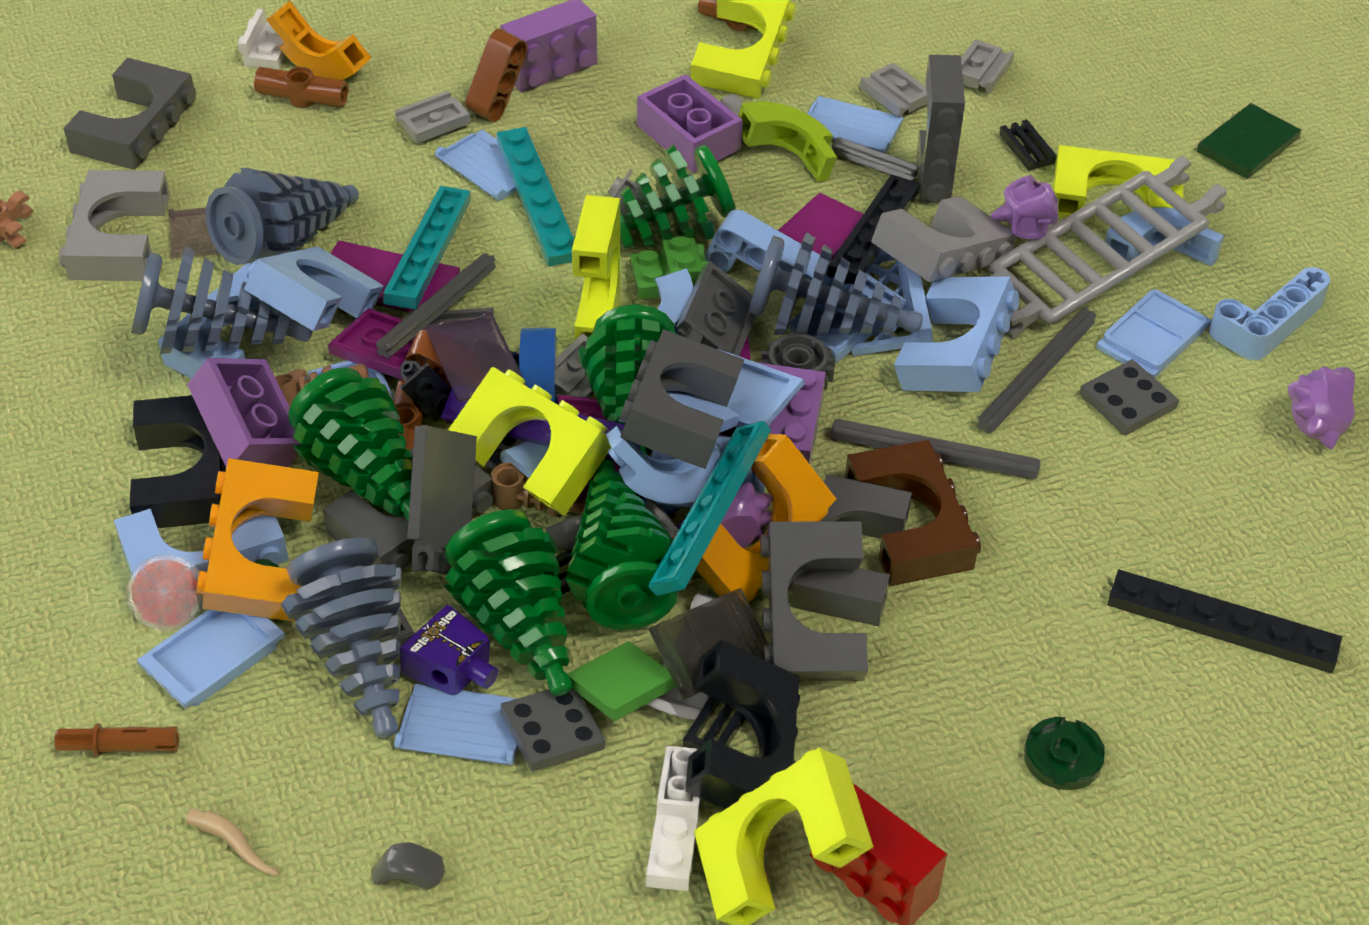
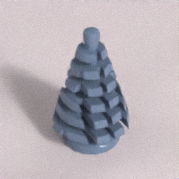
M241 168V172L234 173L224 187L215 189L209 196L206 205V225L211 241L226 261L235 265L248 262L253 263L259 258L296 251L309 241L306 239H311L317 234V229L325 228L334 222V219L346 210L347 205L353 204L358 200L359 194L353 185L342 187L340 184L331 181Z
M806 233L792 273L781 270L779 266L785 243L782 238L773 235L757 279L749 313L761 315L767 306L773 290L785 292L786 296L782 302L774 335H785L799 296L806 298L796 333L807 334L817 302L826 304L817 335L828 334L836 308L845 310L839 334L850 333L855 314L865 316L860 334H871L875 320L885 323L882 333H893L895 325L913 333L920 330L923 322L922 315L911 310L910 312L902 310L903 300L896 295L893 296L891 305L881 302L885 287L876 282L871 299L862 296L868 275L861 270L858 271L852 293L842 290L850 266V262L843 257L840 259L832 286L823 284L833 250L825 244L823 245L812 280L804 278L815 243V237L809 233Z
M187 246L184 247L175 289L162 287L158 282L162 257L156 253H149L131 333L141 335L146 332L152 309L159 307L170 310L160 354H170L172 352L181 312L190 314L182 352H194L202 317L211 319L205 351L217 349L223 322L232 324L227 349L239 347L244 327L252 328L250 346L261 345L265 332L273 333L272 344H283L285 336L294 337L295 340L308 342L311 338L312 330L295 320H291L289 316L280 311L278 315L270 314L271 306L262 300H259L257 310L249 309L252 294L244 290L246 285L244 281L241 285L237 304H228L233 274L226 270H223L216 301L207 299L214 263L205 257L195 296L186 294L195 252Z
M354 537L334 541L309 550L289 563L286 568L290 581L303 587L296 589L298 593L288 595L282 601L281 607L290 620L294 619L297 621L295 626L304 639L310 638L312 640L310 646L320 659L329 658L325 662V667L335 678L349 675L348 678L340 682L339 686L348 696H365L356 701L354 707L362 716L372 715L375 735L378 738H387L398 731V725L395 716L391 713V708L399 703V690L385 689L400 678V666L389 663L398 658L400 654V642L397 639H391L401 631V618L398 614L394 615L401 607L400 590L396 591L400 587L402 580L401 567L396 568L397 564L372 565L378 558L379 553L376 540L369 537Z

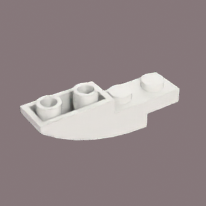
M666 746L646 873V887L688 891L696 845L694 830L698 828L701 798L686 792L685 784L688 757L697 749Z

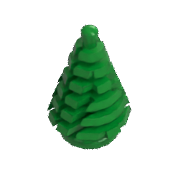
M672 144L664 154L668 168H671L674 173L671 176L673 183L669 181L667 176L669 172L659 158L650 165L651 175L654 176L657 182L655 187L659 198L656 191L652 190L649 183L650 180L644 172L635 179V184L640 191L639 196L643 203L642 206L634 198L629 186L620 193L626 213L622 215L620 213V244L623 248H634L629 232L632 229L635 230L643 246L655 245L647 223L650 221L653 227L656 228L661 241L674 238L669 229L671 225L666 214H668L670 220L674 221L675 230L679 236L695 238L694 230L687 222L690 219L687 212H690L693 217L691 221L699 235L704 240L714 238L713 222L707 219L705 215L709 210L704 197H710L713 205L724 218L727 217L730 211L736 210L722 170L708 146L705 144L698 146L694 152L695 163L700 175L699 179L695 180L693 175L687 173L685 167L688 164L679 150Z
M633 304L622 305L606 311L596 320L592 331L593 334L587 338L586 347H580L579 362L585 371L588 383L601 407L604 418H608L607 421L625 424L619 421V417L650 341L658 342L663 329L677 334L674 323L667 314L654 307ZM640 445L639 449L647 456L652 452V449Z
M348 367L332 369L318 375L295 396L288 411V422L295 430L293 437L300 444L313 445H292L300 459L309 466L314 467L325 476L331 477L342 486L353 488V492L359 496L366 497L373 505L383 507L385 511L393 516H404L409 522L412 455L405 446L407 442L404 435H398L404 434V426L399 421L394 420H400V417L386 385L381 384L377 378H363L357 370Z
M604 459L594 473V481L590 480L586 505L576 534V543L572 549L571 557L573 558L568 566V572L574 573V575L568 573L566 581L575 599L583 601V607L587 609L593 621L605 628L617 630L639 629L659 621L671 611L677 602L678 591L656 596L648 587L673 539L656 516L644 508L646 504L639 494L625 484L621 474L615 470L614 463L609 459Z
M514 509L498 510L480 516L464 525L446 544L444 556L452 567L445 577L450 585H444V587L474 620L481 621L475 623L488 634L493 635L506 650H510V655L516 663L527 665L526 670L535 679H546V684L553 696H563L570 692L573 683L568 673L563 670V666H568L570 657L569 649L564 646L568 636L566 626H563L562 623L565 618L564 607H559V602L562 599V581L558 576L559 562L554 553H557L556 544L549 532H543L542 528L531 527V523L523 511Z

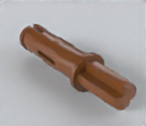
M96 723L93 729H57L54 744L55 749L58 751L93 750L95 756L101 755V752H178L179 729L178 726L102 727L101 723Z

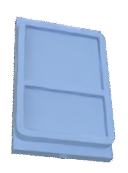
M1151 290L1105 332L1104 337L1097 343L1096 348L1123 364L1133 359L1151 376L1156 378L1211 325L1212 320L1159 290Z
M742 358L744 362L727 405L739 415L738 424L735 427H742L758 421H765L769 426L804 386V380Z
M207 610L138 658L137 662L149 676L186 709L189 706H198L277 648V643L285 638V634L270 619L265 617Z

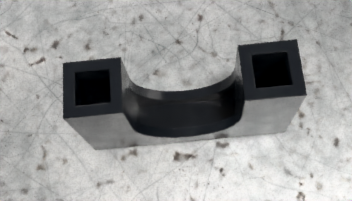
M193 396L134 401L133 430L139 450L188 447L201 452L203 455L194 466L181 473L169 476L131 479V514L151 509L157 528L209 523L212 504L220 505L221 494L215 493L218 471L226 472V466Z
M721 639L699 658L696 690L730 705L748 720L757 737L759 754L758 757H752L711 738L688 757L685 791L727 809L739 801L742 795L754 791L769 781L772 775L784 771L796 763L794 760L795 740L798 735L796 720L800 695L798 694L799 676Z

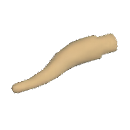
M194 808L190 809L186 817L187 824L200 828V831L223 838L250 866L263 873L278 876L279 870L265 864L253 852L243 832L229 819L211 811L204 812Z

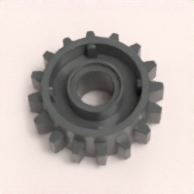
M799 333L784 335L773 343L770 342L768 344V351H762L761 363L826 372L824 390H827L828 382H833L835 358L831 357V349L826 348L821 340L813 336Z

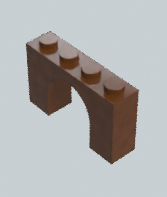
M929 439L847 455L846 479L911 492V499L928 507L935 516V519L925 526L883 534L881 536L878 559L884 573L890 575V586L974 570L977 554L981 552L980 538L976 532H972L968 524L966 508L964 505H959L953 480L951 478L947 479L943 470L942 457L939 452L935 453Z

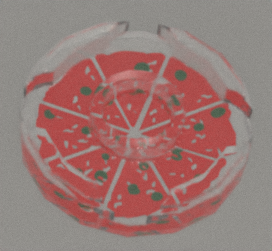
M171 554L155 555L141 562L131 573L126 587L127 603L134 617L145 626L159 631L177 630L189 624L196 617L203 604V594H196L199 571L186 559Z

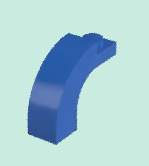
M521 328L519 376L526 381L524 385L532 389L534 385H537L547 391L552 396L551 401L555 403L556 328Z

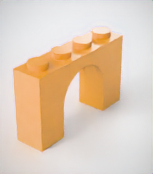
M769 433L751 470L766 487L768 493L773 496L770 522L821 521L827 515L828 508L835 502L836 497L787 435ZM720 523L696 570L722 600L744 606L757 596L761 587L762 571H768L767 557H761L760 540L748 548H742Z
M228 458L226 472L218 471L215 493L221 494L220 505L212 504L209 526L215 527L214 537H206L203 560H209L207 572H199L196 594H203L202 609L295 622L294 619L290 620L281 605L288 595L298 593L296 589H299L301 586L290 581L286 568L260 565L245 558L236 549L232 536L244 522L260 516H274L311 522L319 472Z

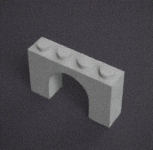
M88 170L85 183L80 184L79 202L73 206L72 225L67 226L65 247L60 249V264L66 268L69 280L143 281L149 253L152 252L148 235L107 234L98 230L105 223L119 217L165 216L170 198L165 171Z
M961 196L940 201L931 227H928L903 209L882 213L871 242L928 282L988 267L993 261L1014 249L1013 244L1017 236L1013 235L1011 229L996 219H992L990 215Z

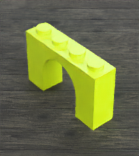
M717 0V17L749 24L758 29L763 37L756 44L744 49H728L699 42L691 62V79L700 86L760 99L763 88L768 89L772 77L770 69L772 65L776 66L780 56V48L778 47L780 43L784 44L788 34V26L786 25L788 21H793L796 4L792 3V0Z
M1059 145L1052 188L1056 198H1058V218H1066L1083 208L1086 193L1093 187L1105 184L1121 185L1142 171H1149L1156 176L1168 169L1175 160ZM1176 184L1170 188L1183 198L1184 184ZM1146 185L1135 190L1150 208H1173Z
M585 196L572 247L573 276L584 277L581 301L574 325L575 340L582 333L590 337L593 334L592 331L596 320L606 311L619 307L620 198Z
M492 366L448 430L477 436L475 462L484 467L512 428L529 420L549 422L551 428L549 448L523 488L535 499L565 517L611 449L605 434L607 428L590 416L586 421L578 417L580 412L565 401L561 400L559 405L552 402V396L541 387L534 385L532 389L524 385L526 381L515 372L508 369L503 373Z
M820 747L805 753L799 761L784 771L775 773L769 781L754 791L745 793L739 798V801L724 811L712 815L706 823L694 830L717 920L732 925H751L775 909L764 869V848L775 824L792 811L798 810L802 818L812 855L815 859L841 868L873 848L845 758Z

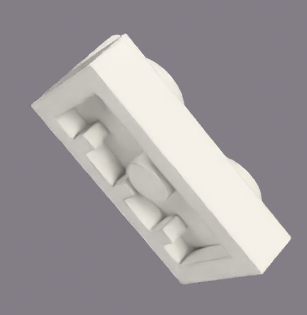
M257 9L253 19H249L247 30L244 36H241L239 39L238 50L243 55L244 66L279 70L286 56L279 48L284 42L271 25L266 23L264 9Z

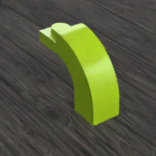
M764 101L742 103L738 117L743 120L742 139L747 147L776 145L786 148L802 159L817 182L828 181L837 156L829 146L833 135L822 123L807 113L784 104Z

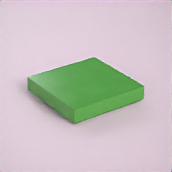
M629 641L568 673L573 683L572 689L614 722L677 687L675 674Z

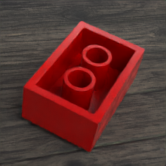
M853 783L873 848L841 868L815 858L813 860L819 868L826 872H832L845 882L846 887L855 896L864 897L877 907L879 913L887 921L897 923L898 925H913L939 898L947 853Z

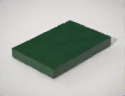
M1250 103L1200 141L1197 152L1238 175L1249 179L1299 139L1301 129Z

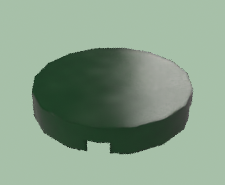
M1055 716L1041 720L1031 728L1024 745V761L1031 774L1043 784L1058 790L1073 791L1089 786L1098 778L1104 764L1105 748L1098 733L1079 720H1076L1075 723L1065 721L1066 717Z

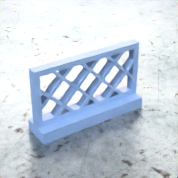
M884 250L879 253L867 274L874 273L881 278L878 281L883 285H886L889 281L900 285L894 292L900 296L903 295V298L907 300L905 311L910 312L911 310L922 315V326L918 332H910L911 335L896 337L892 333H882V330L877 328L873 334L876 337L873 341L858 343L852 348L853 356L901 349L904 342L933 343L932 328L921 276L898 260L889 270L880 267L879 265L882 262L896 260ZM895 325L893 332H894L899 326H896V325Z

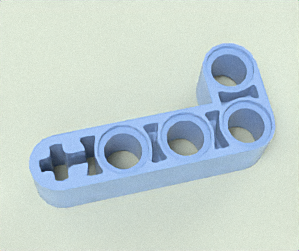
M732 210L717 230L705 254V260L711 261L725 273L731 269L737 259L760 271L768 246L774 235L782 238L785 243L779 267L783 271L792 273L802 244L742 210ZM812 251L808 268L804 275V278L812 280L820 257L814 251ZM826 273L823 284L832 286L834 278L828 277Z
M1315 267L1306 268L1255 311L1237 300L1223 299L1216 304L1209 334L1215 341L1248 360H1261L1321 308L1330 284V276L1322 269Z

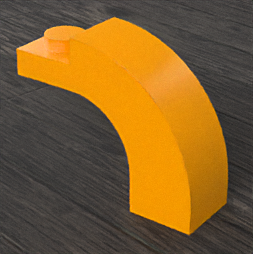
M291 1L283 4L266 19L284 42L279 47L280 50L295 65L309 68L315 76L343 80L354 75L371 59V56L354 34L341 41H332L320 36L310 27Z

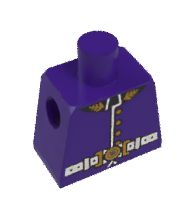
M448 604L400 647L401 674L450 695L459 694L471 681L488 689L493 685L498 676V668L489 664L490 640L487 635Z

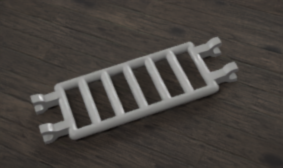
M1182 155L1173 161L1168 169L1154 176L1149 171H1142L1048 228L1045 237L1030 239L996 259L989 265V271L992 273L989 277L1010 276L1014 290L1018 291L1019 298L1026 304L1021 309L1014 310L1010 319L1009 330L1005 333L1013 340L1028 325L1040 318L1048 324L1055 323L1204 231L1210 224L1205 216L1225 209V204L1220 199L1226 196L1227 190L1221 185L1216 184L1199 200L1192 204L1186 202L1170 189L1176 184L1182 185L1189 181L1190 176L1184 171L1191 167V162ZM1146 185L1191 223L1178 231L1132 192ZM1119 200L1123 201L1163 234L1166 239L1153 246L1107 207ZM1097 215L1142 254L1128 262L1082 222ZM1072 230L1114 266L1116 270L1102 277L1061 242L1058 237ZM1046 245L1091 285L1076 293L1032 253ZM1021 261L1065 301L1051 309L1006 268Z

